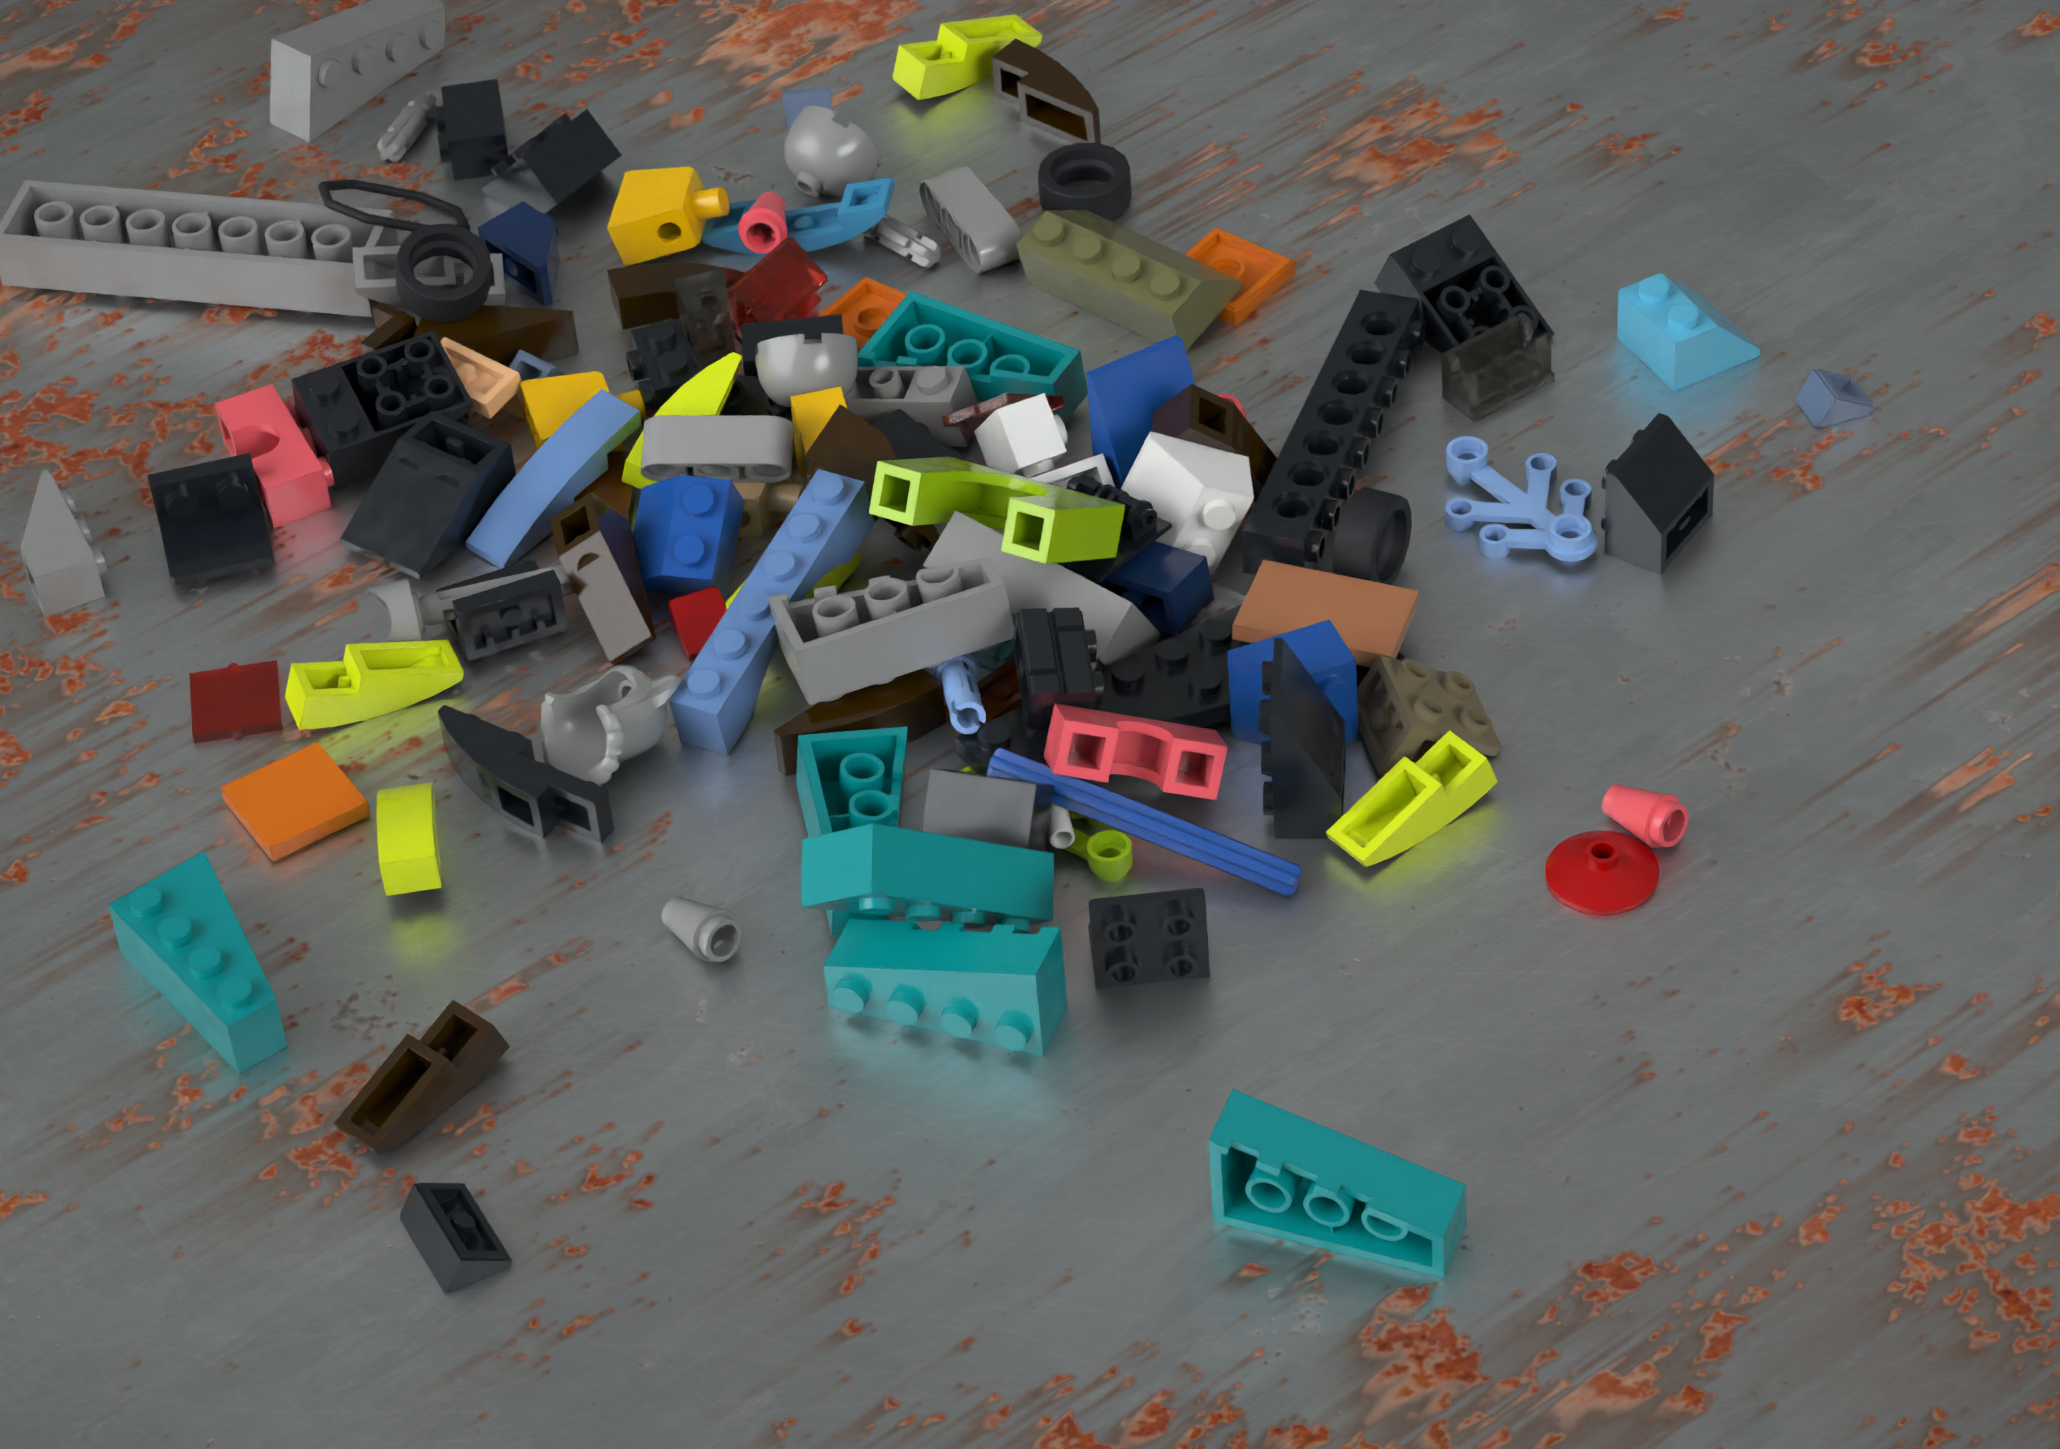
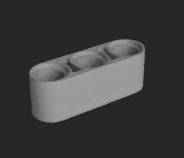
M964 165L920 181V198L927 215L976 274L1020 259L1016 243L1023 236L1017 223L970 167Z
M654 416L644 422L641 474L645 478L657 482L678 475L731 480L733 483L782 482L791 477L794 424L778 416Z

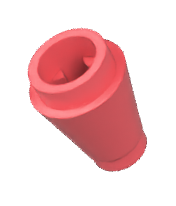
M766 192L761 194L739 222V236L749 250L759 254L770 253L780 248L786 240L785 203L782 197L776 193Z
M1615 784L1608 789L1602 802V810L1605 815L1611 817L1652 848L1674 846L1683 837L1688 825V810L1684 805L1680 804L1679 799L1675 795Z

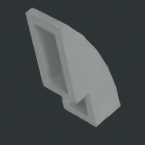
M400 246L352 247L355 293L357 295L408 309L398 296L396 287V256ZM502 253L490 254L492 267L491 288L483 305L505 306L506 293ZM436 256L421 261L414 268V276L427 287L448 290L467 284L473 277V270L460 259L449 256Z

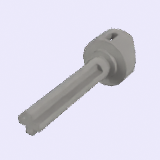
M562 564L429 593L418 598L416 591L411 592L408 578L368 587L369 596L376 598L386 608L390 616L391 631L387 642L422 641L421 633H425L424 625H436L455 620L453 600L554 569L560 581L563 596L575 594Z

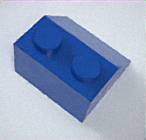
M678 475L642 487L633 538L646 592L684 596L716 586L723 599L727 600L745 500L731 480Z
M1330 619L1227 651L1231 732L1235 739L1261 745L1262 741H1270V736H1264V734L1259 732L1260 699L1270 700V695H1262L1263 661H1273L1274 638H1283L1344 719L1346 745L1358 742L1356 659Z

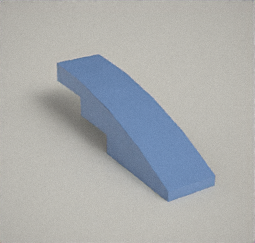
M603 389L597 392L554 432L501 492L466 540L467 549L500 569L515 564L553 532L550 518L573 504L574 497L609 469L607 454L641 426L640 411Z

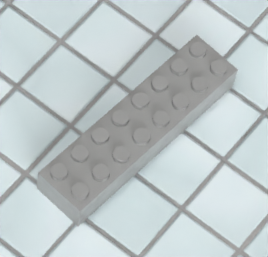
M25 180L0 222V277L2 285L29 289L41 288L71 291L74 293L87 292L117 295L120 297L134 296L167 301L180 300L213 305L226 304L259 309L273 308L296 310L305 313L319 312L352 317H372V309L379 302L355 293L352 247L399 246L396 229L361 222L331 210L325 204ZM353 207L368 214L394 218L393 210Z

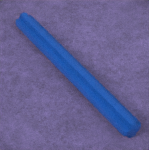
M998 748L989 761L987 775L1054 785L1052 804L1284 896H1292L1299 885L1302 868L1296 863L1086 780L1053 774L1050 766L1005 748Z

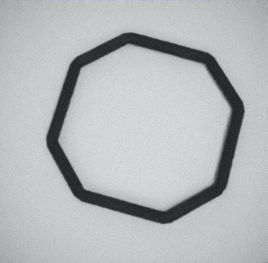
M353 179L323 181L318 185L319 192L327 208L367 224L411 232L428 226L427 224L365 213L333 200L330 191L356 189L420 201L453 214L458 222L455 225L470 231V225L460 207L423 192Z

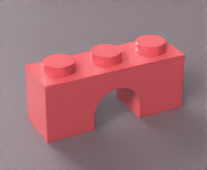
M270 384L215 403L223 441L232 457L247 453L251 455L262 508L273 528L332 508L328 487L334 485L331 468L324 456L317 458L316 446L308 428L299 429V418L290 399L283 401L274 385Z
M1054 703L1043 757L1053 774L1107 783L1110 774L1128 775L1150 781L1158 785L1162 792L1216 800L1228 746L1217 731L1213 729Z

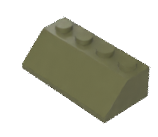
M1047 210L1016 243L1028 283L1156 343L1178 335L1183 340L1186 351L1243 287L1241 280L1087 210Z

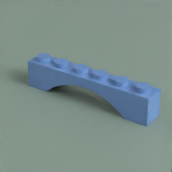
M817 469L669 700L680 742L725 756L730 754L754 715L767 668L779 642L768 597L787 594L789 603L801 601L824 575L839 565L851 562L874 525L872 514H869L870 502L864 481Z

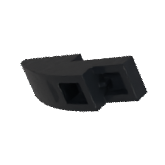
M443 705L438 710L445 751L454 769L477 797L499 815L542 838H545L556 825L600 843L614 831L607 789L600 787L592 781H585L560 771L548 763L536 761L532 740L525 738L518 732H510L483 721L473 714H466L446 705Z

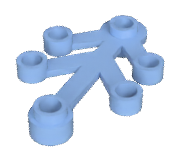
M1463 436L1455 438L1448 443L1446 447V468L1453 479L1464 484L1476 482L1502 502H1473L1463 497L1451 499L1445 505V524L1450 530L1466 532L1473 529L1477 521L1531 524L1536 528L1508 529V527L1502 524L1486 525L1479 532V550L1481 554L1488 558H1502L1509 554L1511 548L1545 549L1556 559L1565 562H1576L1589 557L1596 550L1597 534L1592 528L1590 521L1584 517V511L1588 510L1591 506L1592 488L1587 481L1577 478L1564 481L1560 486V506L1564 509L1563 515L1555 516L1547 510L1549 487L1557 479V461L1552 455L1536 453L1526 459L1525 478L1528 482L1526 494L1488 465V446L1483 440L1477 437Z

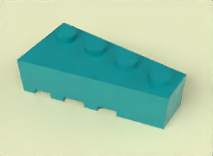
M908 726L798 735L796 787L808 838L871 823L899 827L905 778ZM825 910L831 936L841 935L849 919L889 920V916Z
M875 823L802 839L801 908L905 917L906 920L920 922L948 921L951 923H963L964 927L969 929L982 928L985 925L994 926L995 924L1016 925L1018 932L1021 934H1029L1030 925L1053 921L1054 853Z
M849 919L823 965L829 1007L1039 1056H1044L1068 1008L1061 927L1041 926L1038 934H1021L1018 932L1016 925L995 924L991 932L966 931L963 923L943 922L938 930H922L915 921Z
M1232 1089L1208 1140L1213 1222L1445 1278L1466 1228L1465 1184Z

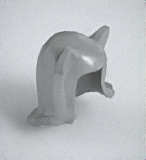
M617 665L609 669L602 678L584 685L572 693L552 694L547 692L545 694V701L541 703L540 721L541 732L544 737L542 750L544 751L543 758L545 763L582 780L592 781L599 786L602 783H607L612 778L611 773L618 770L619 762L643 754L651 749L662 737L667 723L666 704L680 683L678 676L671 674L653 680L633 666Z

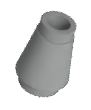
M677 896L669 900L662 911L663 924L704 962L726 961L736 953L741 944L742 928L737 922L735 915L729 910Z

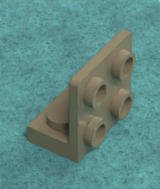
M1379 655L1357 688L1358 729L1380 776H1384L1404 756L1409 760L1415 758L1425 739L1438 742L1449 730L1482 754L1496 756L1502 748L1492 727V722L1475 691L1473 682L1460 672H1444L1422 666L1414 660L1404 659L1401 661Z

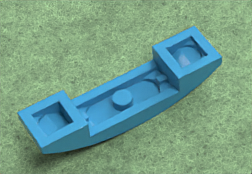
M893 178L846 184L841 202L785 211L787 226L785 242L777 250L760 255L795 254L819 250L837 245L865 232L887 215L895 187ZM756 199L729 203V213L727 216L707 219L702 233L704 244L734 252L759 254L749 250L744 245L738 232L741 218L756 202Z

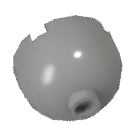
M816 105L805 106L785 138L783 153L788 169L795 177L794 184L802 193L812 198H817L819 195L830 199L842 198L846 184L870 181L881 163H878L882 158L881 151L874 141L856 124L850 121L846 128L832 121L836 112Z
M821 333L822 340H805V334H795L759 342L757 344L758 347H755V358L762 388L771 400L784 407H791L790 396L841 386L845 397L852 390L857 378L858 355L856 338L845 334Z

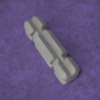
M418 92L414 95L408 106L403 109L387 132L378 141L377 147L380 150L379 156L384 161L389 159L394 163L401 160L408 148L411 147L435 116L434 107H437L435 104L437 99L434 95L429 94L427 96L423 92Z
M888 214L877 224L863 232L867 237L878 241L901 256L911 259L912 262L923 268H931L935 262L938 263L942 256L939 253L941 245L937 241L923 235L894 217H890Z

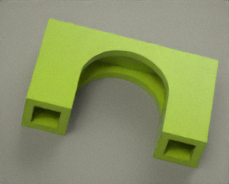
M934 457L877 461L869 514L917 526L948 523L956 510L987 527L1004 530L1002 552L1044 564L1115 558L1125 505L961 459Z

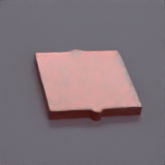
M1005 393L943 416L944 427L978 428L996 409L1037 395ZM1045 395L1051 411L1065 406L1063 396Z
M277 660L241 666L232 663L228 665V668L189 673L194 744L227 738L242 740L247 735L283 730Z

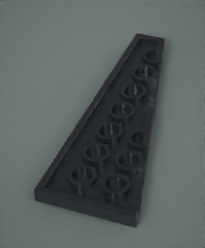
M1241 605L1099 670L1102 672L1104 679V700L1102 705H1095L1094 710L1195 727H1205L1231 720L1227 651L1251 644L1232 639L1233 622ZM1398 652L1396 659L1402 661L1405 659V656ZM1356 665L1357 687L1360 684V678L1365 677L1370 670L1369 667ZM1023 706L982 724L977 732L973 734L962 733L956 736L955 754L976 773L987 775L989 761L998 748H1005L1047 765L1043 755L1049 728L1029 729L1025 725Z

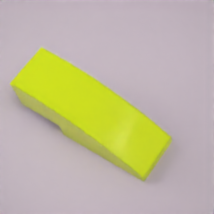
M1016 14L941 23L937 40L899 45L892 79L918 100L946 95L970 87L993 76L992 57L1015 38L1035 48L1041 44L1043 35Z
M732 352L707 366L682 385L659 408L654 416H720L738 376L742 355ZM644 430L641 432L625 461L621 480L641 490L642 487L657 483V481L645 478L641 474Z
M449 640L346 644L343 661L291 663L285 699L299 730L336 727L379 717L430 698L461 682L464 671Z
M1449 730L1416 763H1413L1404 756L1326 831V834L1336 845L1362 865L1368 867L1419 844L1444 828L1474 805L1498 781L1488 759Z
M433 782L378 790L376 803L379 866L386 896L442 888L440 874L441 856Z

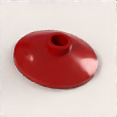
M1589 831L1565 839L1552 850L1545 865V880L1552 895L1565 906L1591 915H1615L1639 907L1653 895L1659 883V864L1654 853L1644 843L1632 836L1614 831Z

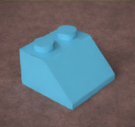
M1663 273L1645 278L1618 290L1617 338L1673 392L1760 357V348L1703 295Z

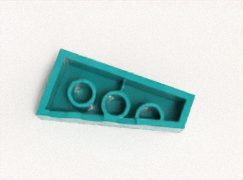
M913 291L908 293L857 354L858 367L965 366L982 409L980 416L989 417L996 409L1045 393L1052 414L1059 415L1063 423H1065L1088 395L1080 350Z
M205 851L108 904L120 952L238 1074L245 1072L288 1047L276 997Z

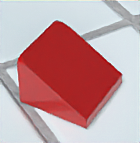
M716 586L669 601L668 606L672 630L689 661L696 659L727 611L722 594Z

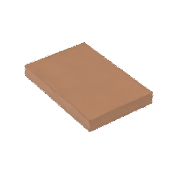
M1263 560L1233 622L1232 639L1255 643L1330 619L1356 659V665L1371 668L1379 655L1396 659L1418 608L1419 591Z

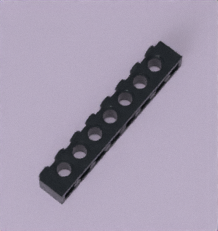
M1366 290L1359 291L1242 529L1243 573L1256 575L1263 560L1311 569L1314 563L1320 564L1322 562L1326 549L1327 534L1329 531L1335 532L1337 530L1343 500L1349 501L1353 496L1356 473L1358 469L1364 470L1366 468L1370 455V443L1372 439H1379L1382 434L1386 409H1393L1397 401L1400 379L1406 380L1409 377L1412 366V354L1414 350H1421L1423 347L1426 321L1419 319L1418 298Z

